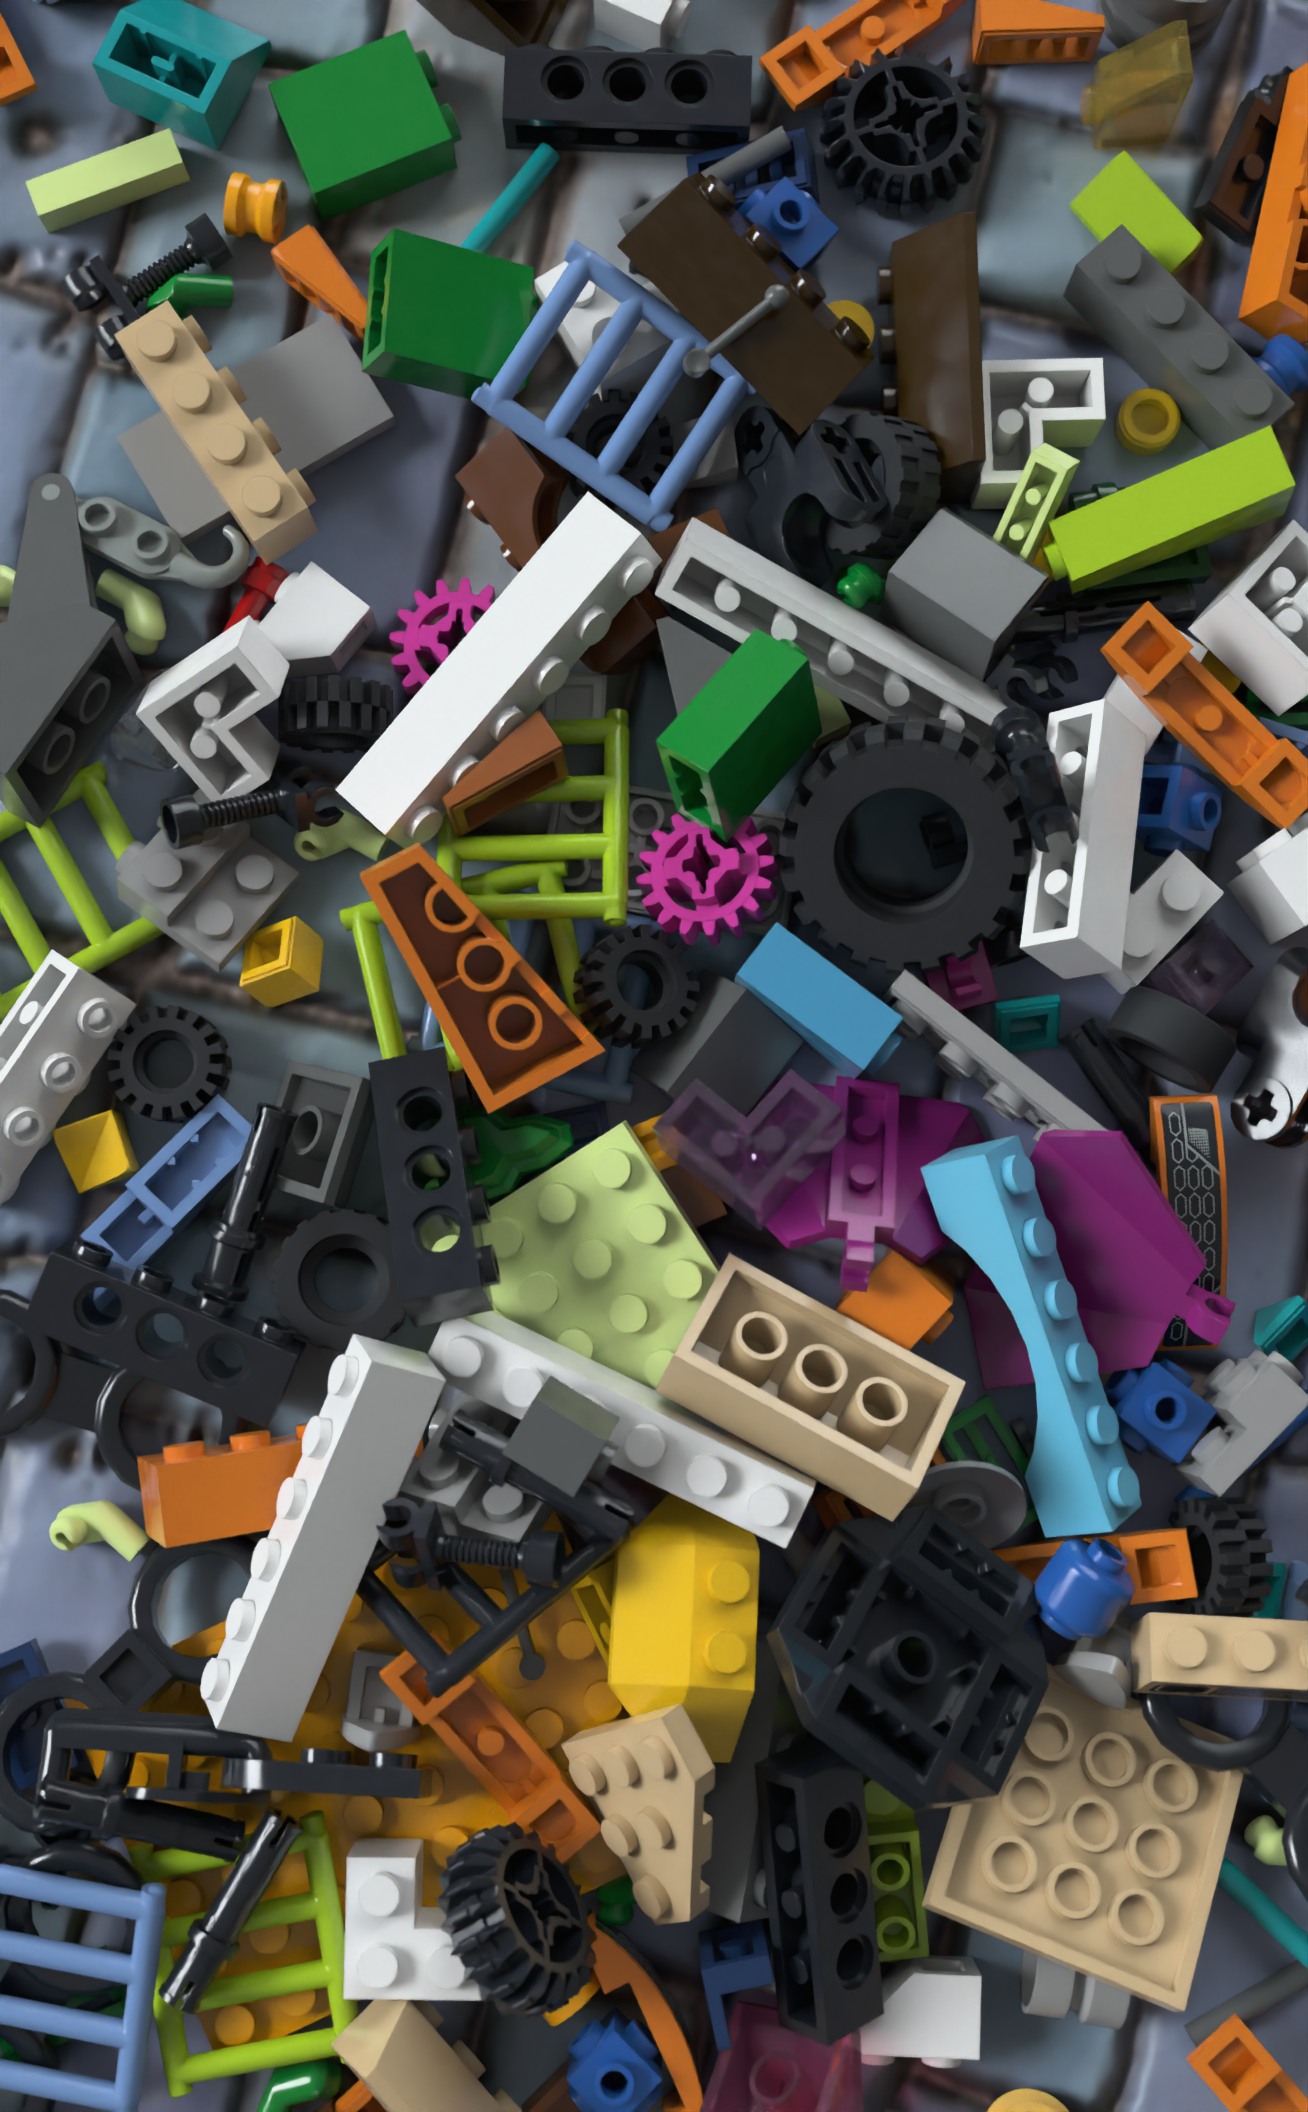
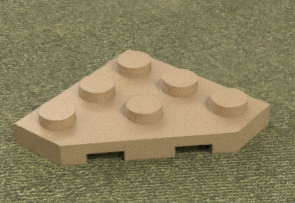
M682 1704L583 1730L562 1743L561 1746L569 1760V1772L575 1785L588 1796L601 1821V1833L604 1841L620 1857L633 1882V1894L637 1904L645 1914L652 1918L655 1926L691 1921L709 1907L710 1887L701 1880V1865L711 1858L713 1818L704 1811V1795L714 1788L715 1766Z

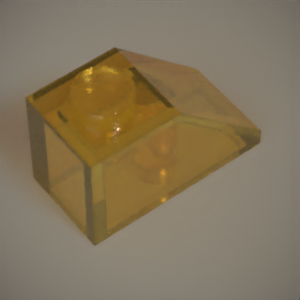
M1187 20L1173 21L1098 60L1090 85L1083 86L1080 95L1081 121L1083 126L1091 125L1093 149L1166 143L1194 81Z

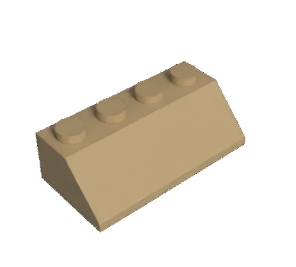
M729 1253L655 1391L893 1522L918 1490L966 1382Z
M374 1999L330 2044L387 2112H522L501 2088L491 2096L478 2081V2078L486 2069L461 2040L458 2039L450 2047L439 2035L436 2029L442 2024L444 2019L428 2000Z

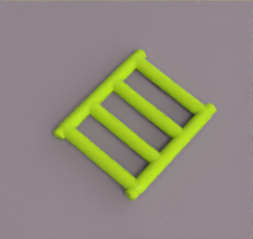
M616 708L608 710L606 718L547 720L562 745L604 744V775L567 776L564 780L522 803L603 801V833L457 836L446 813L443 816V822L437 835V863L461 889L462 862L603 859L602 892L467 896L489 920L603 918L604 925L608 927H623L627 924L628 712L624 709Z
M96 761L78 772L50 815L83 798L118 861L122 853L135 840L104 783L109 781L107 770L102 762ZM7 810L0 813V842L25 828L28 829L91 946L67 958L68 960L93 974L165 934L144 917L113 932L50 816H48L39 829ZM0 858V912L35 974L51 950ZM31 979L4 994L0 991V1023L3 1022Z
M532 860L462 878L461 890L466 895L505 894L538 886L539 893H565L562 878L568 877V861ZM373 901L341 909L339 917L346 932L353 930L382 1059L406 1055L408 1053L378 925L385 923ZM546 919L566 1006L583 1023L579 1015L589 1010L586 1002L575 1004L573 997L574 992L583 988V984L573 983L575 971L582 968L583 965L579 963L581 955L572 919ZM489 920L512 945L507 920ZM594 1019L584 1025L593 1034L599 1023ZM440 1026L444 1045L454 1068H463Z
M315 1810L299 1817L304 1829L297 1836L288 1854L304 1851L310 1892L259 1901L241 1932L246 1933L315 1919L322 1959L213 1980L201 2000L197 2012L327 1987L334 2027L189 2055L183 2015L188 2013L180 2011L183 2003L181 1995L173 2007L163 2000L158 1990L166 1982L174 1968L171 1947L188 1944L190 1939L187 1936V1931L196 1918L203 1919L206 1912L167 1919L165 1911L153 2009L164 2076L167 2080L170 2097L177 2098L192 2092L193 2083L338 2056L330 2044L359 2016L357 1999H343L345 1928L323 1811ZM253 1833L245 1834L243 1844L234 1841L233 1847L240 1849L239 1856ZM138 1844L129 1849L131 1864L142 1873L146 1883L161 1884L160 1879L231 1866L236 1863V1861L229 1863L223 1859L173 1848L154 1852L153 1844Z

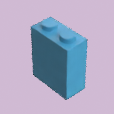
M777 922L736 974L734 983L747 988L799 1035L807 1047L847 1077L855 1079L864 1069L874 1076L903 1040L893 1032L903 1019L901 1015Z

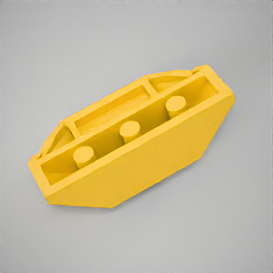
M669 1492L661 1502L630 1530V1538L618 1547L615 1552L607 1684L631 1717L682 1704L711 1761L730 1763L755 1690L760 1550L754 1533Z

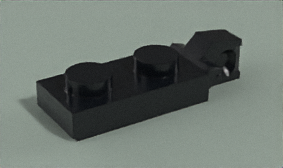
M1289 66L1272 75H1265L1258 88L1248 91L1237 109L1193 207L1194 211L1235 243L1250 239L1258 225L1289 75L1293 72Z

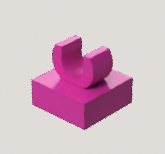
M982 940L978 944V953L962 962L955 955L944 959L942 970L924 974L921 964H919L925 985L958 1012L995 1003L999 1000Z

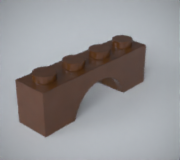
M505 427L455 477L467 492V495L464 496V501L469 510L482 523L492 526L503 541V544L500 546L503 556L514 569L520 572L557 529L559 504L569 478L557 462ZM647 585L643 591L628 600L611 620V625L606 635L596 644L589 646L579 659L588 669L595 673L599 672L601 675L626 674L661 643L656 620L672 617Z

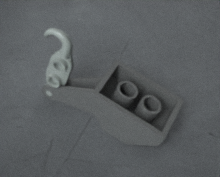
M57 473L44 474L32 483L29 490L26 521L7 621L0 623V800L8 812L40 829L67 791L75 776L83 768L144 681L116 619L99 611L89 551L144 579L183 581L198 588L207 590L217 589L235 582L244 573L249 562V544L239 530L231 525L223 527L222 532L224 536L232 543L233 554L224 564L209 566L196 560L171 528L113 498L95 497L89 500L79 499L71 482L65 476Z

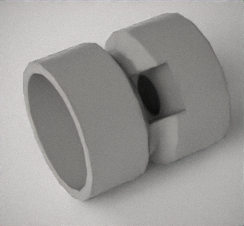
M1023 1950L1020 1999L1024 2014L1062 2020L1070 2011H1075L1081 2024L1116 2030L1122 2027L1129 2008L1130 1993Z

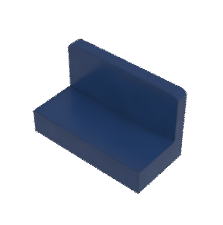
M762 1919L698 1932L701 1973L718 2052L732 2049L725 1994L774 1983Z

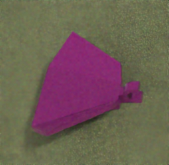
M836 1076L835 1086L777 1079L728 1143L713 1134L699 1148L698 1156L703 1155L711 1171L787 1249L828 1238L844 1239L840 1289L867 1292L869 1271H872L874 1263V1243L883 1244L890 1249L896 1250L920 1267L953 1242L949 1236L941 1231L920 1168L953 1149L987 1142L971 1112L960 1102L899 1095V1083Z
M1065 1129L1043 1132L1029 1160L1034 1168L1035 1186L1045 1216L1051 1222L1056 1234V1248L1067 1281L1073 1286L1076 1293L1077 1311L1087 1341L1093 1347L1097 1356L1098 1374L1148 1367L1174 1315L1184 1319L1187 1326L1195 1334L1218 1346L1230 1326V1316L1234 1311L1236 1303L1193 1284L1205 1268L1207 1259L1123 1132ZM976 1263L963 1288L984 1390L1035 1383L1027 1347L1013 1314L991 1279Z

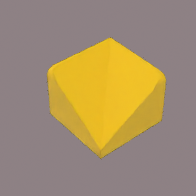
M297 916L257 930L244 946L239 986L267 1007H275L319 991L324 946L323 939Z
M109 1110L51 1131L55 1144L79 1194L134 1176L140 1170L122 1113Z

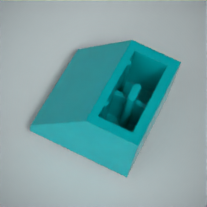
M140 0L120 9L92 65L109 102L218 151L272 46L270 40L182 0Z

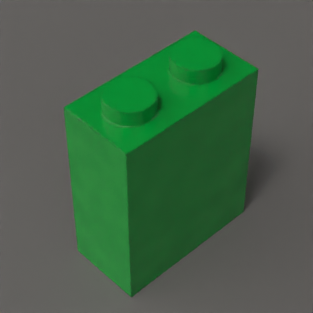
M405 29L268 84L277 116L323 222L457 168L453 143L462 140L457 121L448 103L438 106L431 90L438 87V81L430 58L425 49L415 53Z
M394 228L371 251L362 372L471 400L474 391L481 387L484 382L491 385L537 314L538 298L536 293L532 292L534 268ZM533 368L516 394L525 389L528 385L532 375Z
M756 628L659 736L656 743L677 812L703 828H710L715 836L728 842L822 734V727L808 656L794 642L788 639H780L778 641Z

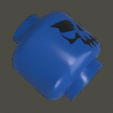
M1095 1538L1092 1543L1081 1539H1070L1063 1542L1034 1583L1036 1599L1040 1603L1038 1605L1039 1615L1042 1620L1058 1634L1074 1641L1081 1640L1082 1637H1103L1128 1605L1135 1592L1133 1581L1124 1570L1128 1564L1125 1555L1113 1544L1101 1538Z

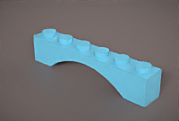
M1019 1135L953 1149L920 1169L941 1231L962 1247L991 1279L1012 1312L1027 1347L1036 1383L1038 1420L1034 1451L1025 1474V1479L1045 1538L1113 1532L1142 1506L1139 1496V1482L1135 1472L1129 1466L1121 1439L1118 1436V1419L1106 1398L1098 1374L1097 1356L1093 1347L1087 1341L1077 1311L1076 1293L1073 1286L1067 1281L1056 1248L1054 1228L1045 1216L1035 1186L1033 1165L1029 1158L1025 1156Z

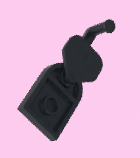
M65 1708L52 1714L46 1723L36 1788V1797L37 1794L44 1796V1791L40 1790L39 1787L46 1774L69 1781L72 1749L169 1754L165 1787L127 1786L125 1798L182 1802L270 1805L272 1790L422 1799L431 1797L433 1770L417 1769L418 1755L370 1752L369 1766L350 1765L351 1751L302 1748L300 1762L273 1760V1754L262 1737L216 1729L211 1716ZM188 1756L222 1757L223 1765L220 1786L241 1788V1792L209 1789L211 1773L187 1771ZM42 1820L37 1821V1824H34L32 1829L34 1833H40L67 1825Z

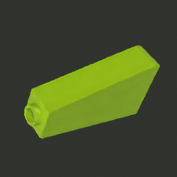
M1270 425L1049 521L1048 531L1051 541L1041 545L1042 551L1054 580L1057 581L1066 577L1073 594L1284 515L1296 484Z

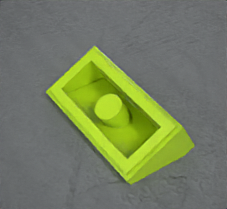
M1122 151L1113 158L1069 205L1073 213L1100 243L1117 227L1123 224L1172 276L1176 275L1195 259L1204 242L1201 234L1126 151Z

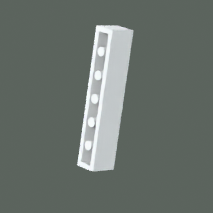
M587 492L336 788V791L385 836L404 849L417 842L422 844L430 840L439 831L443 822V816L447 813L442 798L521 723L529 718L548 695L555 693L564 684L571 667L589 646L596 644L606 635L610 628L611 620L632 596L639 594L646 588L652 579L654 570L663 560L641 532Z
M691 518L661 572L654 595L742 644L756 628L778 641L780 639H788L794 642L806 653L810 660L813 684L883 723L887 722L888 716L908 715V720L914 722H926L927 716L946 720L945 727L959 733L964 728L981 737L980 744L990 753L995 751L990 738V726L997 714L1009 708L1002 701L999 690H992L985 682L979 681L971 674L698 519Z
M492 1311L443 1321L427 1356L444 1377L446 1384L520 1420L524 1417L550 1375L620 1417L619 1422L608 1439L620 1446L610 1464L785 1549L815 1489L816 1479L655 1390Z
M353 1333L345 1355L341 1354L335 1359L328 1377L329 1393L319 1416L312 1417L306 1426L302 1440L303 1454L293 1478L288 1477L280 1488L276 1503V1519L268 1538H262L254 1550L251 1561L252 1576L242 1599L237 1598L229 1609L226 1620V1637L217 1658H211L208 1661L202 1675L201 1696L205 1699L216 1729L292 1742L378 1541L379 1534L376 1525L384 1526L386 1522L382 1505L396 1498L446 1382L426 1353Z

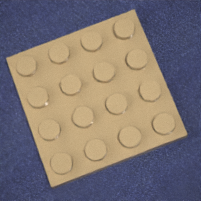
M1046 1662L1049 1686L999 1794L984 1802L952 1806L921 1907L1175 2013L1184 2012L1244 1775L1239 1770L1214 1772L1186 1764L1159 1743L1143 1718L1139 1700L1129 1697L1123 1710L1106 1706L1070 1685L1055 1672L1054 1665ZM1177 1717L1182 1726L1200 1739L1219 1744L1236 1742V1740Z

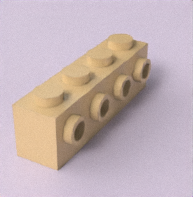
M167 300L114 334L131 366L266 566L319 532L308 508L316 502L312 491L296 468L285 474L274 457L275 454L282 451L279 443L261 417L253 422L249 421L239 406L247 400V397L227 366H224L217 372L205 356L213 347L192 315L181 321Z

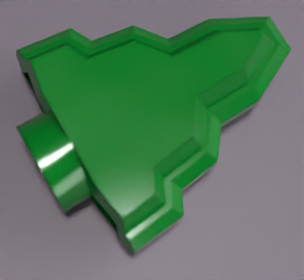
M485 1106L463 1108L465 1125L475 1126L481 1148L482 1163L472 1165L474 1184L484 1185L489 1202L512 1194L522 1175L548 1169L575 1148L572 1127L567 1122L537 1114L511 1119L500 1108L489 1114ZM431 1119V1128H433L439 1122L440 1119ZM436 1177L428 1182L424 1189L426 1191L439 1189L448 1181L449 1177Z

